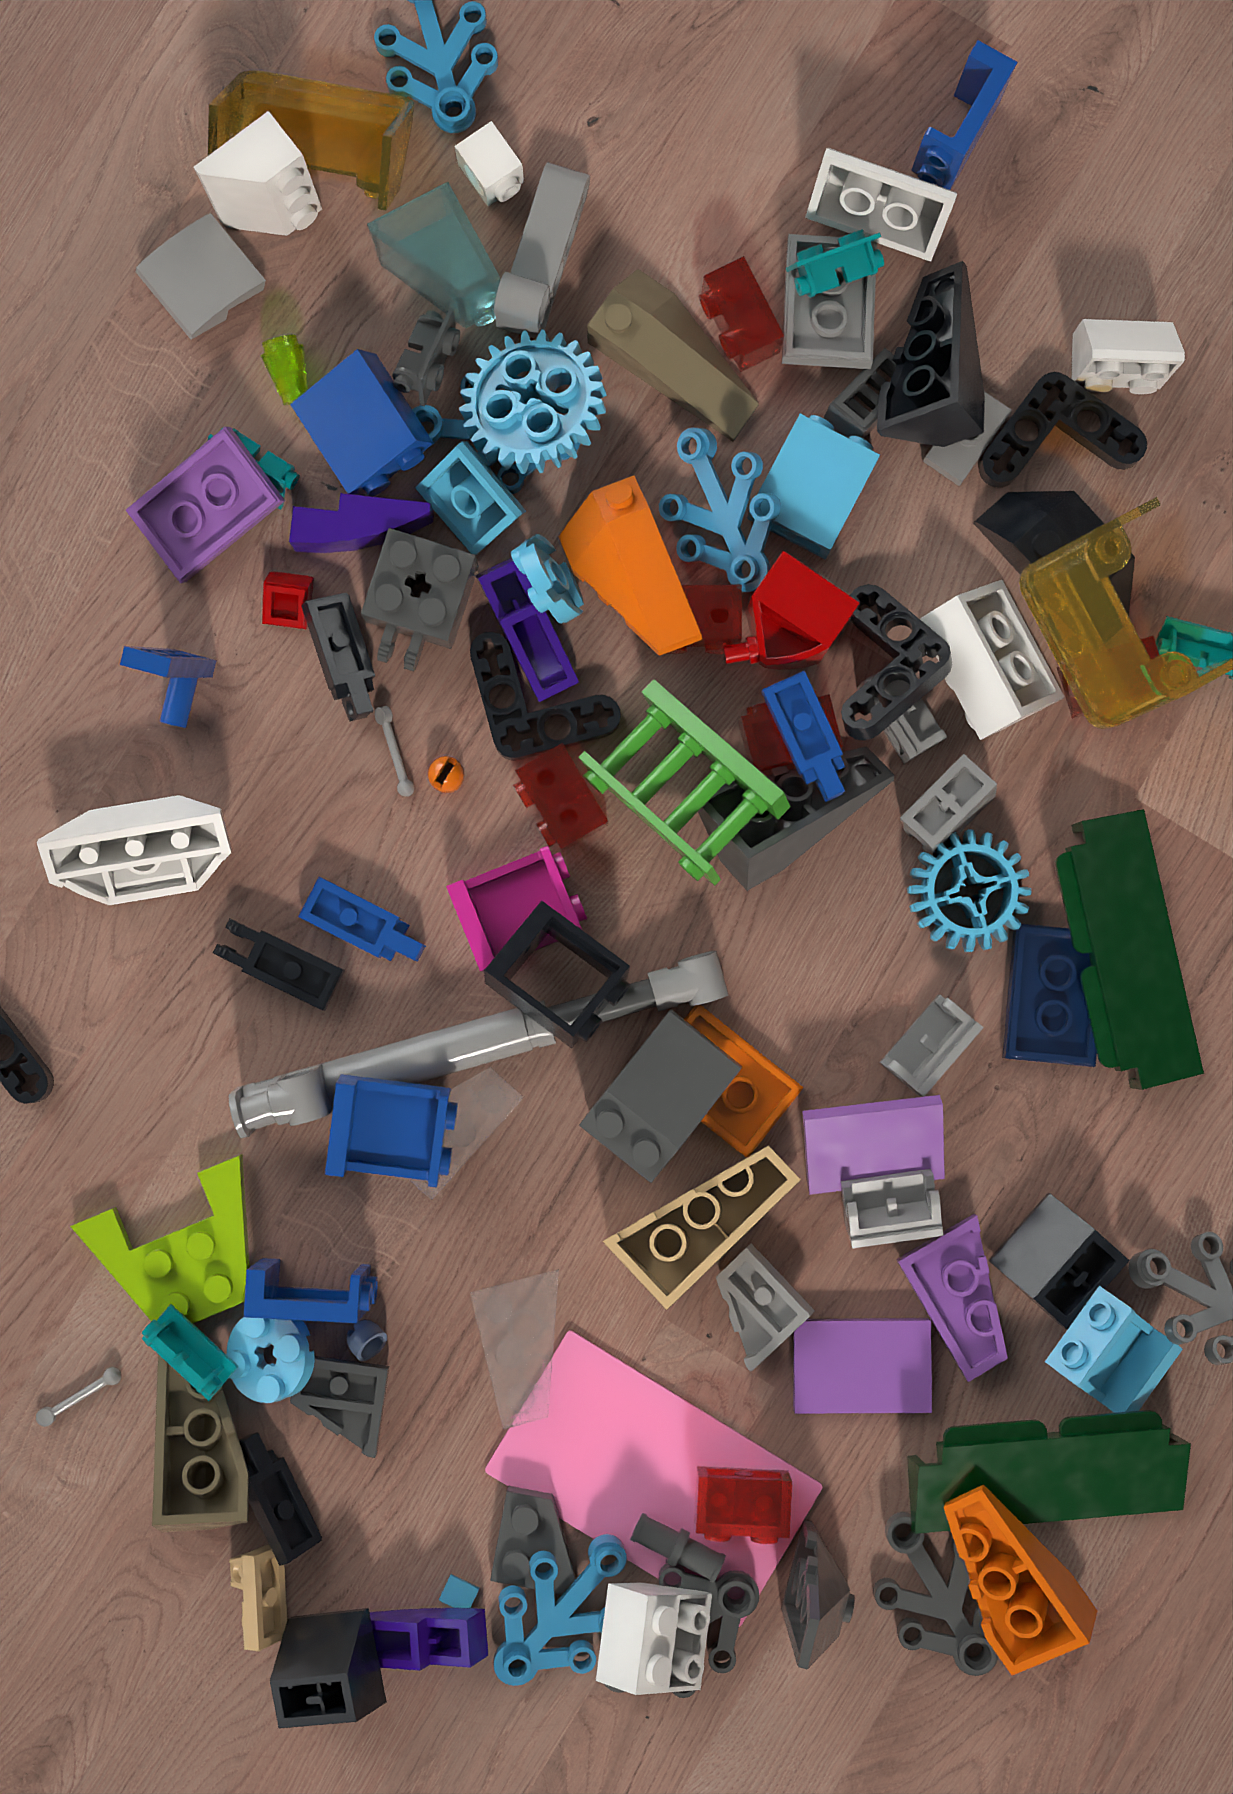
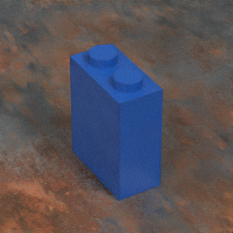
M359 349L355 350L290 405L346 492L352 495L374 497L389 487L391 484L389 478L399 470L406 471L420 463L425 457L423 452L434 442L402 393L394 387L393 379L377 354Z

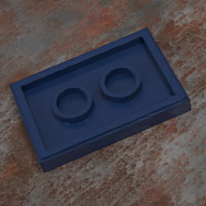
M1021 924L1019 929L1013 930L1002 1058L1096 1067L1097 1052L1080 980L1082 971L1090 967L1091 962L1089 953H1079L1074 949L1069 928Z

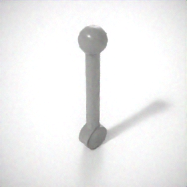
M388 706L377 707L374 716L376 722L383 727L399 779L397 791L401 796L409 797L413 794L415 787L413 782L407 778L390 723L393 716L392 711Z
M110 1367L105 1370L103 1377L52 1408L44 1407L40 1409L36 1414L37 1423L40 1426L47 1427L56 1420L58 1414L106 1385L118 1384L121 1380V1371L118 1368Z

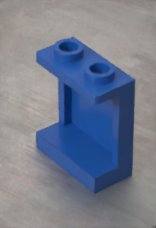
M977 40L968 56L954 93V97L971 105V108L954 137H949L932 127H928L912 167V171L918 174L920 180L951 190L1000 104L1018 63L1017 61Z
M341 1074L335 1087L325 1175L344 1177L347 1170L428 1181V1187L437 1188L440 1175H449L452 1148L444 1147L446 1129H455L458 1108L457 1102H449L451 1088Z
M262 1258L246 1270L244 1317L358 1323L363 1315L370 1311L371 1304H376L378 1277L370 1276L371 1264H361L351 1274L350 1290L279 1286L280 1259Z

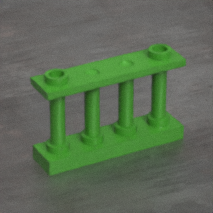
M653 679L642 691L644 698L650 706L646 710L648 715L601 764L584 751L578 757L588 770L583 777L602 795L607 790L613 793L682 856L678 861L679 865L696 881H699L704 876L715 886L721 879L713 866L709 864L710 861L757 812L762 815L767 810L775 818L779 819L791 806L785 793ZM671 725L681 734L677 738L680 743L631 793L614 776L660 728L665 730ZM701 753L713 762L709 766L711 772L662 821L645 804L692 756L697 758ZM734 781L746 791L742 795L744 800L694 850L677 833L724 784L729 786Z

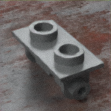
M449 308L445 319L439 313L431 310L419 316L408 340V347L419 350L421 353L404 349L392 374L394 379L393 385L398 391L408 393L410 390H415L419 392L420 406H425L432 390H439L444 376L446 358L448 355L454 356L460 341V330L455 327L453 308Z

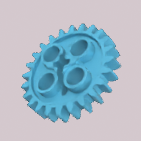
M543 329L539 332L537 339L531 341L526 330L522 332L521 343L515 344L509 336H506V349L500 351L495 346L490 345L489 351L493 358L489 361L476 358L475 361L480 369V373L466 374V378L472 388L460 391L466 403L459 407V411L466 421L463 427L468 436L472 437L471 441L476 450H483L490 463L499 457L498 461L503 470L507 471L516 461L521 474H525L530 463H535L539 473H543L545 461L550 459L557 468H560L562 464L561 454L566 452L569 456L576 459L578 455L574 445L577 442L587 446L591 444L586 430H600L601 428L595 415L606 413V408L601 398L607 396L603 383L600 382L603 379L598 366H593L594 361L589 351L582 353L580 345L576 340L567 345L563 334L560 332L554 337L552 342L549 341L546 331ZM530 371L524 378L515 379L521 372ZM570 385L564 392L554 393L560 386ZM511 410L506 417L496 419L501 412ZM552 424L545 432L536 433L540 426Z

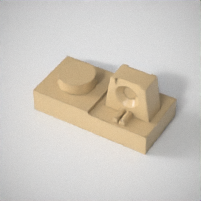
M267 1544L248 1553L230 1558L229 1561L231 1586L243 1590L242 1627L244 1650L261 1651L281 1641L287 1623L284 1565L279 1566L270 1545Z

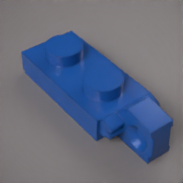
M802 671L762 689L761 693L793 763L799 775L802 774L805 783L809 784L816 781L825 802L843 795L845 790L836 772L845 767L841 758L843 752L806 672Z
M318 877L298 916L378 958L383 957L389 961H392L395 953L398 952L418 962L426 945L405 935L410 925L401 921L400 917L321 877Z

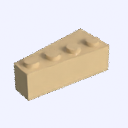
M767 1146L622 1231L605 1239L603 1242L667 1310L801 1179Z

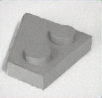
M752 1243L716 1276L722 1297L729 1305V1318L733 1330L740 1334L747 1355L744 1358V1362L750 1372L815 1312Z

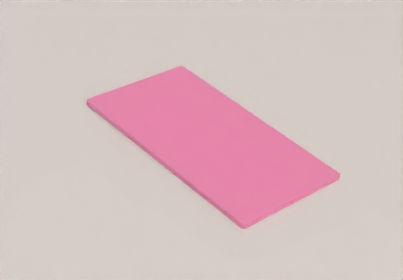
M572 1330L565 1334L485 1468L487 1474L506 1486L553 1494L560 1519L593 1539L603 1534L616 1536L624 1546L627 1560L657 1579L660 1577V1569L667 1564V1558L637 1542L631 1541L630 1538L641 1514L644 1513L647 1517L678 1532L682 1528L690 1532V1538L720 1554L726 1555L716 1580L726 1572L734 1570L743 1571L756 1581L759 1595L822 1490V1485L817 1480ZM683 1567L686 1573L702 1576ZM675 1572L667 1573L664 1577V1581L668 1585H676L681 1580L679 1574ZM735 1586L729 1589L727 1595L731 1599L737 1600L742 1598L745 1592L742 1588ZM746 1617L740 1619L739 1627L743 1624Z

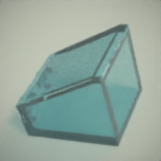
M449 182L367 224L374 250L381 266L445 314H447L449 308H453L455 321L466 329L474 324L476 326H484L495 320L494 305L500 284V276Z

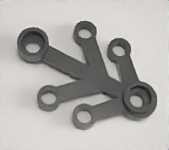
M1213 1232L1197 1235L1191 1241L1192 1254L1201 1262L1211 1287L1171 1267L1169 1259L1156 1249L1139 1252L1132 1256L1129 1261V1275L1132 1281L1139 1287L1149 1289L1163 1284L1207 1307V1309L1192 1315L1181 1314L1171 1317L1166 1321L1164 1327L1165 1335L1173 1344L1189 1343L1196 1338L1197 1333L1226 1321H1233V1288L1219 1258L1223 1253V1242ZM1204 1240H1206L1211 1246L1210 1254H1208L1203 1248ZM1232 1259L1231 1262H1230V1271H1231L1232 1276H1233V1259ZM1151 1260L1155 1263L1157 1267V1274H1155L1150 1268ZM1178 1322L1185 1328L1184 1337L1180 1336L1177 1331ZM1221 1335L1207 1340L1204 1346V1353L1209 1362L1214 1365H1224L1233 1362V1336ZM1218 1343L1225 1349L1224 1358L1217 1352Z
M898 1512L892 1515L885 1526L886 1538L895 1551L907 1554L931 1596L900 1588L895 1580L882 1578L875 1583L873 1588V1596L877 1604L885 1610L900 1608L946 1620L954 1635L925 1630L919 1620L905 1618L897 1626V1636L901 1645L908 1650L923 1648L953 1656L958 1668L968 1675L980 1676L988 1673L996 1665L998 1655L985 1638L981 1626L983 1618L978 1603L971 1626L962 1612L969 1575L964 1559L959 1557L953 1537L951 1539V1548L955 1555L948 1585H946L922 1545L924 1533L915 1534L911 1529L906 1537L895 1535V1529L899 1524L907 1523L911 1525V1514L908 1512ZM886 1587H892L896 1590L894 1598L889 1601H884L880 1598L881 1590ZM915 1627L919 1629L918 1637L912 1641L904 1639L905 1630ZM973 1643H978L982 1645L981 1653L975 1657L968 1656L967 1648Z
M678 1563L675 1567L665 1564L659 1571V1585L712 1593L709 1624L721 1616L722 1618L718 1641L714 1642L708 1650V1661L710 1667L717 1673L731 1671L736 1664L734 1647L740 1619L750 1615L756 1609L759 1602V1589L756 1581L749 1574L734 1570L724 1573L713 1583L706 1577L686 1573L684 1568ZM675 1572L679 1574L681 1580L676 1585H668L664 1581L665 1575ZM735 1586L742 1588L745 1592L743 1597L737 1600L731 1599L727 1595L729 1589ZM724 1650L731 1657L727 1662L719 1663L713 1658L716 1652ZM604 1684L609 1690L613 1692H626ZM696 1690L672 1693L680 1698H688Z

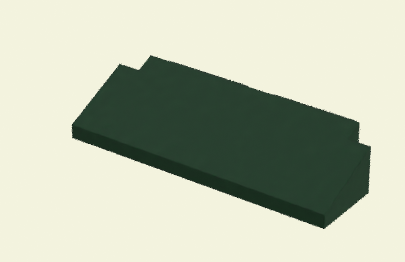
M1145 810L1084 820L1071 825L1073 834L1082 832L1084 844L1065 848L1066 852L1056 858L1055 868L1073 947L1079 953H1089L1091 966L1082 971L1080 980L1100 1064L1121 1072L1135 1068L1137 1078L1128 1080L1130 1088L1138 1090L1204 1074Z
M1152 1410L1070 1416L1060 1422L1059 1432L1047 1433L1046 1426L1035 1419L951 1426L945 1430L943 1441L936 1442L937 1463L925 1464L917 1455L907 1456L911 1529L915 1534L951 1531L943 1508L945 1502L981 1485H985L1022 1524L1180 1511L1184 1509L1191 1443L1173 1433L1170 1434L1171 1428L1163 1425L1160 1415Z

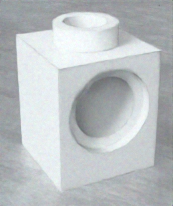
M492 121L455 145L459 167L487 206H490L497 200L500 202L507 201L520 190L521 184L524 183L522 163Z

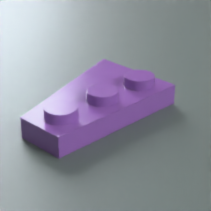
M976 1214L945 1230L943 1236L933 1237L896 1259L968 1382L1008 1359L997 1305L994 1302L988 1275L990 1272L987 1258L984 1255L978 1216Z

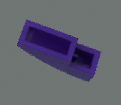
M340 493L338 511L293 506L289 543L295 552L333 553L355 551L384 544L388 528L407 534L418 531L433 523L434 511L431 503Z
M512 557L475 575L537 700L541 702L579 683L546 611L540 613L529 598L528 589L532 585L527 575L517 568Z
M420 1608L370 1612L380 1668L421 1671L429 1665L471 1668L489 1656L485 1609Z

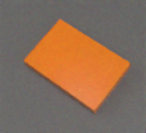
M694 1005L684 1020L742 1066V1069L701 1122L748 1158L804 1087L702 1005Z

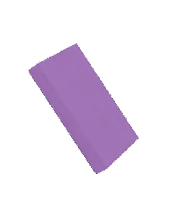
M224 427L128 507L126 512L180 583H184L285 502V499L231 427Z
M940 1095L802 1111L809 1195L842 1191L841 1181L925 1169L932 1170L934 1180L945 1179L943 1103Z
M929 1318L807 1319L793 1332L794 1413H932L931 1320Z

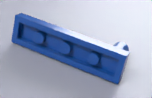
M124 646L120 665L170 678L160 722L186 728L198 678H213L217 660L176 649Z

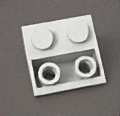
M1083 319L1073 333L1072 380L1080 386H1085V389L1092 393L1108 392L1112 390V387L1129 388V391L1133 394L1154 393L1167 382L1185 360V352L1173 322Z
M608 1583L596 1681L634 1695L701 1690L712 1593L648 1583Z

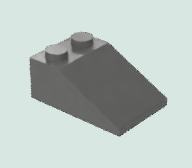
M670 1010L589 1110L579 1126L652 1183L742 1069V1066L673 1010Z

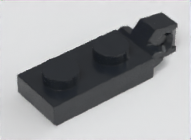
M346 592L305 601L301 607L329 691L331 690L334 700L342 699L349 722L367 718L374 711L368 692L374 690L372 679L375 677V673L349 594Z
M256 1432L246 1435L239 1440L249 1471V1503L279 1566L290 1563L321 1542L322 1536L284 1457L278 1458L272 1449L267 1451L259 1433Z

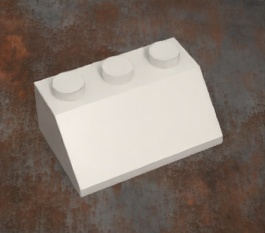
M269 111L194 166L206 194L225 228L287 236L295 229L303 230L314 222L318 212L322 210L303 154Z
M826 148L805 218L847 233L863 229L865 237L880 233L881 237L873 242L931 262L957 193L837 150Z
M1003 580L957 595L920 618L921 621L941 636L950 646L952 668L945 680L957 695L965 711L968 724L976 731L980 740L1065 698Z

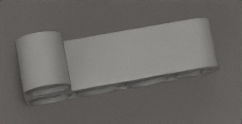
M549 162L546 163L511 272L503 274L498 287L494 305L497 328L520 335L526 330L529 337L537 339L541 329L545 330L587 198L590 175Z

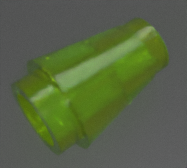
M294 334L275 337L262 343L264 353L260 357L282 399L283 405H290L308 390L304 345L298 343L297 336Z

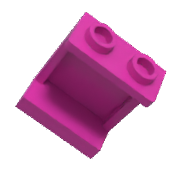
M545 846L540 848V851L469 880L464 881L462 879L446 886L481 972H484L486 967L541 901L582 930L579 922L586 920L587 916L578 894L570 897L567 894L562 880L569 878L570 874L561 852L552 855L549 847ZM548 934L535 951L558 941Z

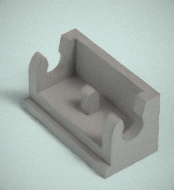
M873 675V676L869 677L868 679L864 680V681L859 685V687L857 688V690H859L863 685H865V684H866L870 679H872L875 675ZM895 680L888 683L884 691L891 696H900L907 692L910 685L903 680ZM874 697L876 705L879 701L877 697ZM922 698L883 731L903 764L947 738V735L939 727Z
M963 754L900 817V820L903 822L904 831L909 837L914 836L921 842L924 852L936 857V849L939 844L943 843L947 846L950 835L954 832L958 835L996 797L997 783Z
M937 995L880 1063L916 1095L924 1097L984 1027L949 998L945 999L941 995Z
M931 1169L841 1181L844 1223L852 1249L943 1236L939 1191L935 1190L934 1175Z

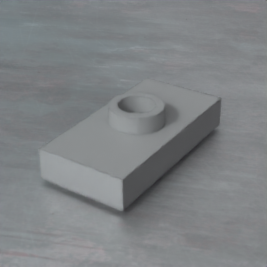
M985 391L984 433L946 447L933 446L923 460L924 463L958 486L961 485L1012 411Z

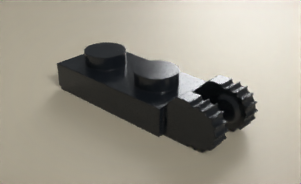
M229 918L225 928L229 929L230 933L241 938L245 937L255 942L248 958L237 953V950L217 944L213 951L215 955L241 967L242 972L320 1010L326 1011L345 972L344 969L266 931L261 930V932H258Z

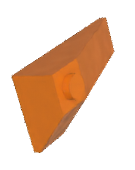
M633 475L591 491L558 536L573 574L580 581H586L597 592L598 598L605 605H611L625 619L626 625L659 656L702 640L697 622L635 476Z
M981 1485L945 1502L943 1508L959 1557L964 1559L970 1578L969 1589L972 1598L977 1600L983 1618L981 1626L985 1638L1012 1676L1090 1643L1098 1610L1072 1573L985 1485Z

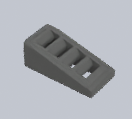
M886 348L873 359L871 369H863L830 403L824 419L834 426L833 430L847 438L853 435L864 439L877 425L879 395L866 384L869 383L879 392L881 391L883 383L888 381L877 373L879 369L892 378L896 363L892 360L894 355ZM857 396L873 411L870 413L859 402H857L854 399V397Z

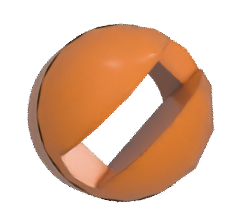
M442 756L430 764L428 779L437 791L452 793L463 784L465 777L464 769L455 758ZM449 762L454 767L448 773L443 784H440L436 780Z

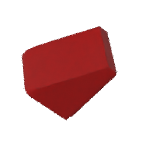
M276 571L269 572L263 583L262 624L307 629L308 625L301 606L305 601L312 600L314 577Z

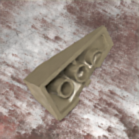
M639 269L635 270L612 289L587 325L588 344L732 442H734L759 406L757 400L675 293Z
M158 1354L152 1526L161 1532L210 1530L248 1522L249 1471L222 1387L208 1401Z

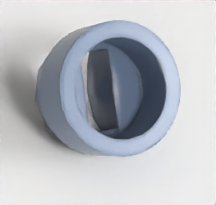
M364 1319L354 1323L355 1331L349 1330L347 1333V1344L351 1352L360 1361L373 1358L382 1350L387 1342V1334L378 1324L371 1320Z

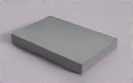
M789 234L786 268L798 262L796 253L822 244L824 252L840 247L837 240L840 237ZM872 241L871 244L874 251L877 249V243ZM841 267L837 268L835 271L840 286L809 298L807 294L799 296L796 291L794 280L800 277L798 269L786 272L782 364L871 369L873 363L876 274L846 284Z

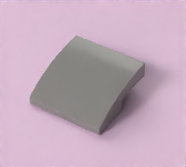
M211 213L198 219L168 239L136 267L135 271L191 340L225 321L229 309L263 291L266 282Z

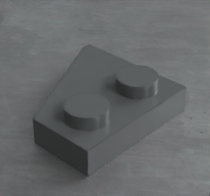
M315 1356L314 1368L309 1381L299 1393L291 1396L290 1403L307 1415H313L321 1420L323 1426L337 1436L341 1434L362 1449L361 1453L367 1457L375 1458L378 1451L390 1366Z
M513 1486L507 1487L490 1581L535 1589V1581L531 1577L529 1561L539 1551H548L556 1558L558 1575L554 1580V1593L563 1594L577 1579L569 1557V1548L565 1534L561 1529L558 1519L559 1514L553 1494ZM542 1562L537 1565L535 1570L544 1573L550 1570L552 1565L548 1562Z

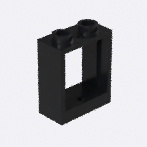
M543 901L537 905L484 970L486 985L571 1049L580 1038L587 1042L593 1036L603 1020L598 1015L608 1003L616 1006L631 985L626 981L630 965ZM548 934L608 978L572 1025H569L511 981L513 976Z

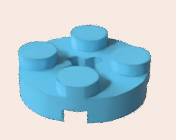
M535 534L511 551L512 559L517 568L527 575L532 585L528 589V595L535 608L540 613L549 609L558 623H567L583 613V610L579 608L584 605L582 594L567 564L563 562L558 565L550 557L549 554L556 551L553 545L542 535Z
M243 1317L235 1325L227 1343L226 1355L238 1365V1368L229 1378L233 1380L235 1386L242 1394L256 1402L273 1403L291 1397L305 1387L311 1377L315 1363L314 1351H309V1343L306 1336L311 1335L302 1320ZM271 1344L274 1346L272 1354L277 1358L276 1364H267L264 1359V1349Z

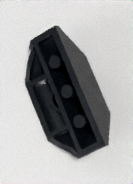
M1075 491L1007 492L974 521L973 524L1092 654L1096 653L1128 624L1135 556Z

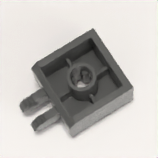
M388 528L361 611V615L366 623L385 628L377 653L378 661L387 663L392 657L398 633L412 637L409 648L404 656V669L413 672L418 665L425 641L449 649L452 648L475 581V575L479 568L476 555ZM420 582H426L430 589L429 593L422 592L421 598L414 597L412 587Z

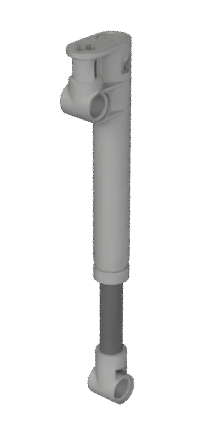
M709 951L681 959L677 962L678 966L667 969L666 967L648 972V979L631 983L628 991L616 1006L608 1003L598 1016L603 1019L602 1022L654 1007H657L658 1012L678 1007V1004L689 1002L690 1006L728 996L729 993L717 951ZM595 994L547 1008L569 1025H572ZM544 1000L539 1001L541 1004H543V1005L546 1007V1004H545V1001H544ZM514 1008L275 1076L261 1082L237 1087L229 1094L230 1112L239 1137L246 1138L256 1129L274 1123L278 1125L289 1123L290 1126H294L329 1115L333 1110L336 1082L341 1074L416 1084L532 1051L534 1047L539 1046V1048L553 1045L556 1044L555 1036L520 1009Z

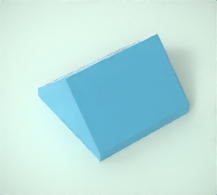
M469 442L459 443L415 487L427 503H431L433 510L468 551L474 555H477L526 512Z

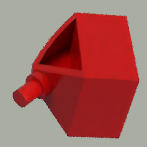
M782 551L750 599L746 617L751 636L746 637L743 643L723 646L725 663L730 664L749 660L750 664L759 663L764 668L777 670L799 669L819 664L860 602L785 551Z

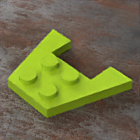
M243 1154L197 1173L213 1211V1216L133 1249L116 1207L70 1226L151 1321L154 1319L157 1321L170 1304L193 1324L245 1301L246 1270L250 1267Z

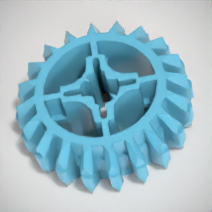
M968 829L964 832L963 844H961L959 836L954 832L948 839V849L943 843L939 844L936 849V857L926 852H921L918 855L919 861L927 867L926 870L912 868L910 871V876L922 880L921 885L907 887L908 894H921L922 900L921 902L911 904L909 906L910 911L918 912L924 909L927 916L920 919L917 925L919 928H925L934 923L936 927L930 934V939L933 941H938L945 932L948 933L946 939V948L955 949L960 938H962L964 952L974 951L976 938L983 950L991 949L992 939L990 934L999 942H1005L1008 940V935L1003 925L1013 930H1017L1021 926L1019 920L1012 913H1028L1029 907L1024 903L1017 902L1018 896H1029L1032 893L1031 888L1018 886V880L1028 877L1029 872L1027 869L1014 871L1012 865L1018 863L1021 860V856L1019 853L1005 858L1003 854L1009 845L1005 840L1000 841L994 849L990 848L993 840L992 833H984L979 843L976 844L974 830ZM965 854L975 855L986 860L995 868L999 875L992 877L980 876L973 868L972 862H967ZM951 858L954 868L951 869L953 876L952 884L946 891L935 894L936 876L943 864ZM964 879H966L968 885L976 884V886L986 883L989 885L987 888L978 890V894L973 895L976 899L974 903H972L970 897L962 898V896L950 898L949 895L959 892V888L966 886L962 882ZM1003 888V899L1000 909L994 918L987 923L984 916L988 913L986 909L987 897L994 890ZM950 904L959 906L964 911L966 918L971 919L973 928H965L951 922L944 916L939 907Z

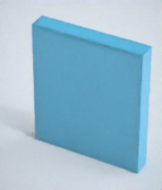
M450 1574L439 1601L454 1608H471L479 1587Z

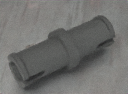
M644 1513L641 1514L630 1538L631 1541L637 1542L666 1557L667 1564L675 1567L678 1563L708 1578L713 1583L726 1557L725 1554H720L690 1538V1532L682 1528L678 1532L647 1517Z

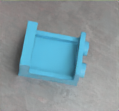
M800 413L758 494L770 493L777 496L780 500L781 511L779 516L773 520L771 532L826 560L880 454L874 452V447L860 437L852 435L847 438L833 431L834 426L824 418L816 415H810L808 418ZM767 499L763 500L760 506L764 516L770 511V503ZM749 510L747 519L754 522L755 519Z
M1099 1286L1045 1362L1112 1412H1130L1140 1410L1183 1349L1179 1345L1170 1342L1165 1335L1137 1315L1131 1307Z

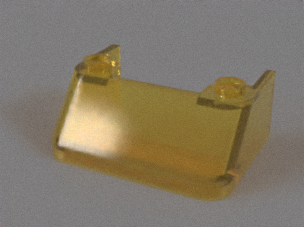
M250 70L240 72L209 104L208 156L269 111L303 154L308 169L356 177V185L364 190V194L370 198L378 199L379 210L387 211L400 190L414 112V102L407 97L266 71Z
M1157 497L1034 561L1023 570L1020 576L1021 593L1084 716L1090 724L1100 729L1120 726L1175 701L1233 670V658L1204 667L1196 671L1191 660L1179 652H1167L1151 660L1108 577L1122 569L1128 563L1131 556V543L1123 525L1159 507L1161 504Z

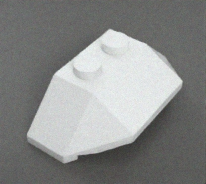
M180 795L89 810L39 838L37 841L39 853L50 884L61 888L65 886L82 896L107 905L198 891L215 872L221 862L231 854L232 849L221 809Z

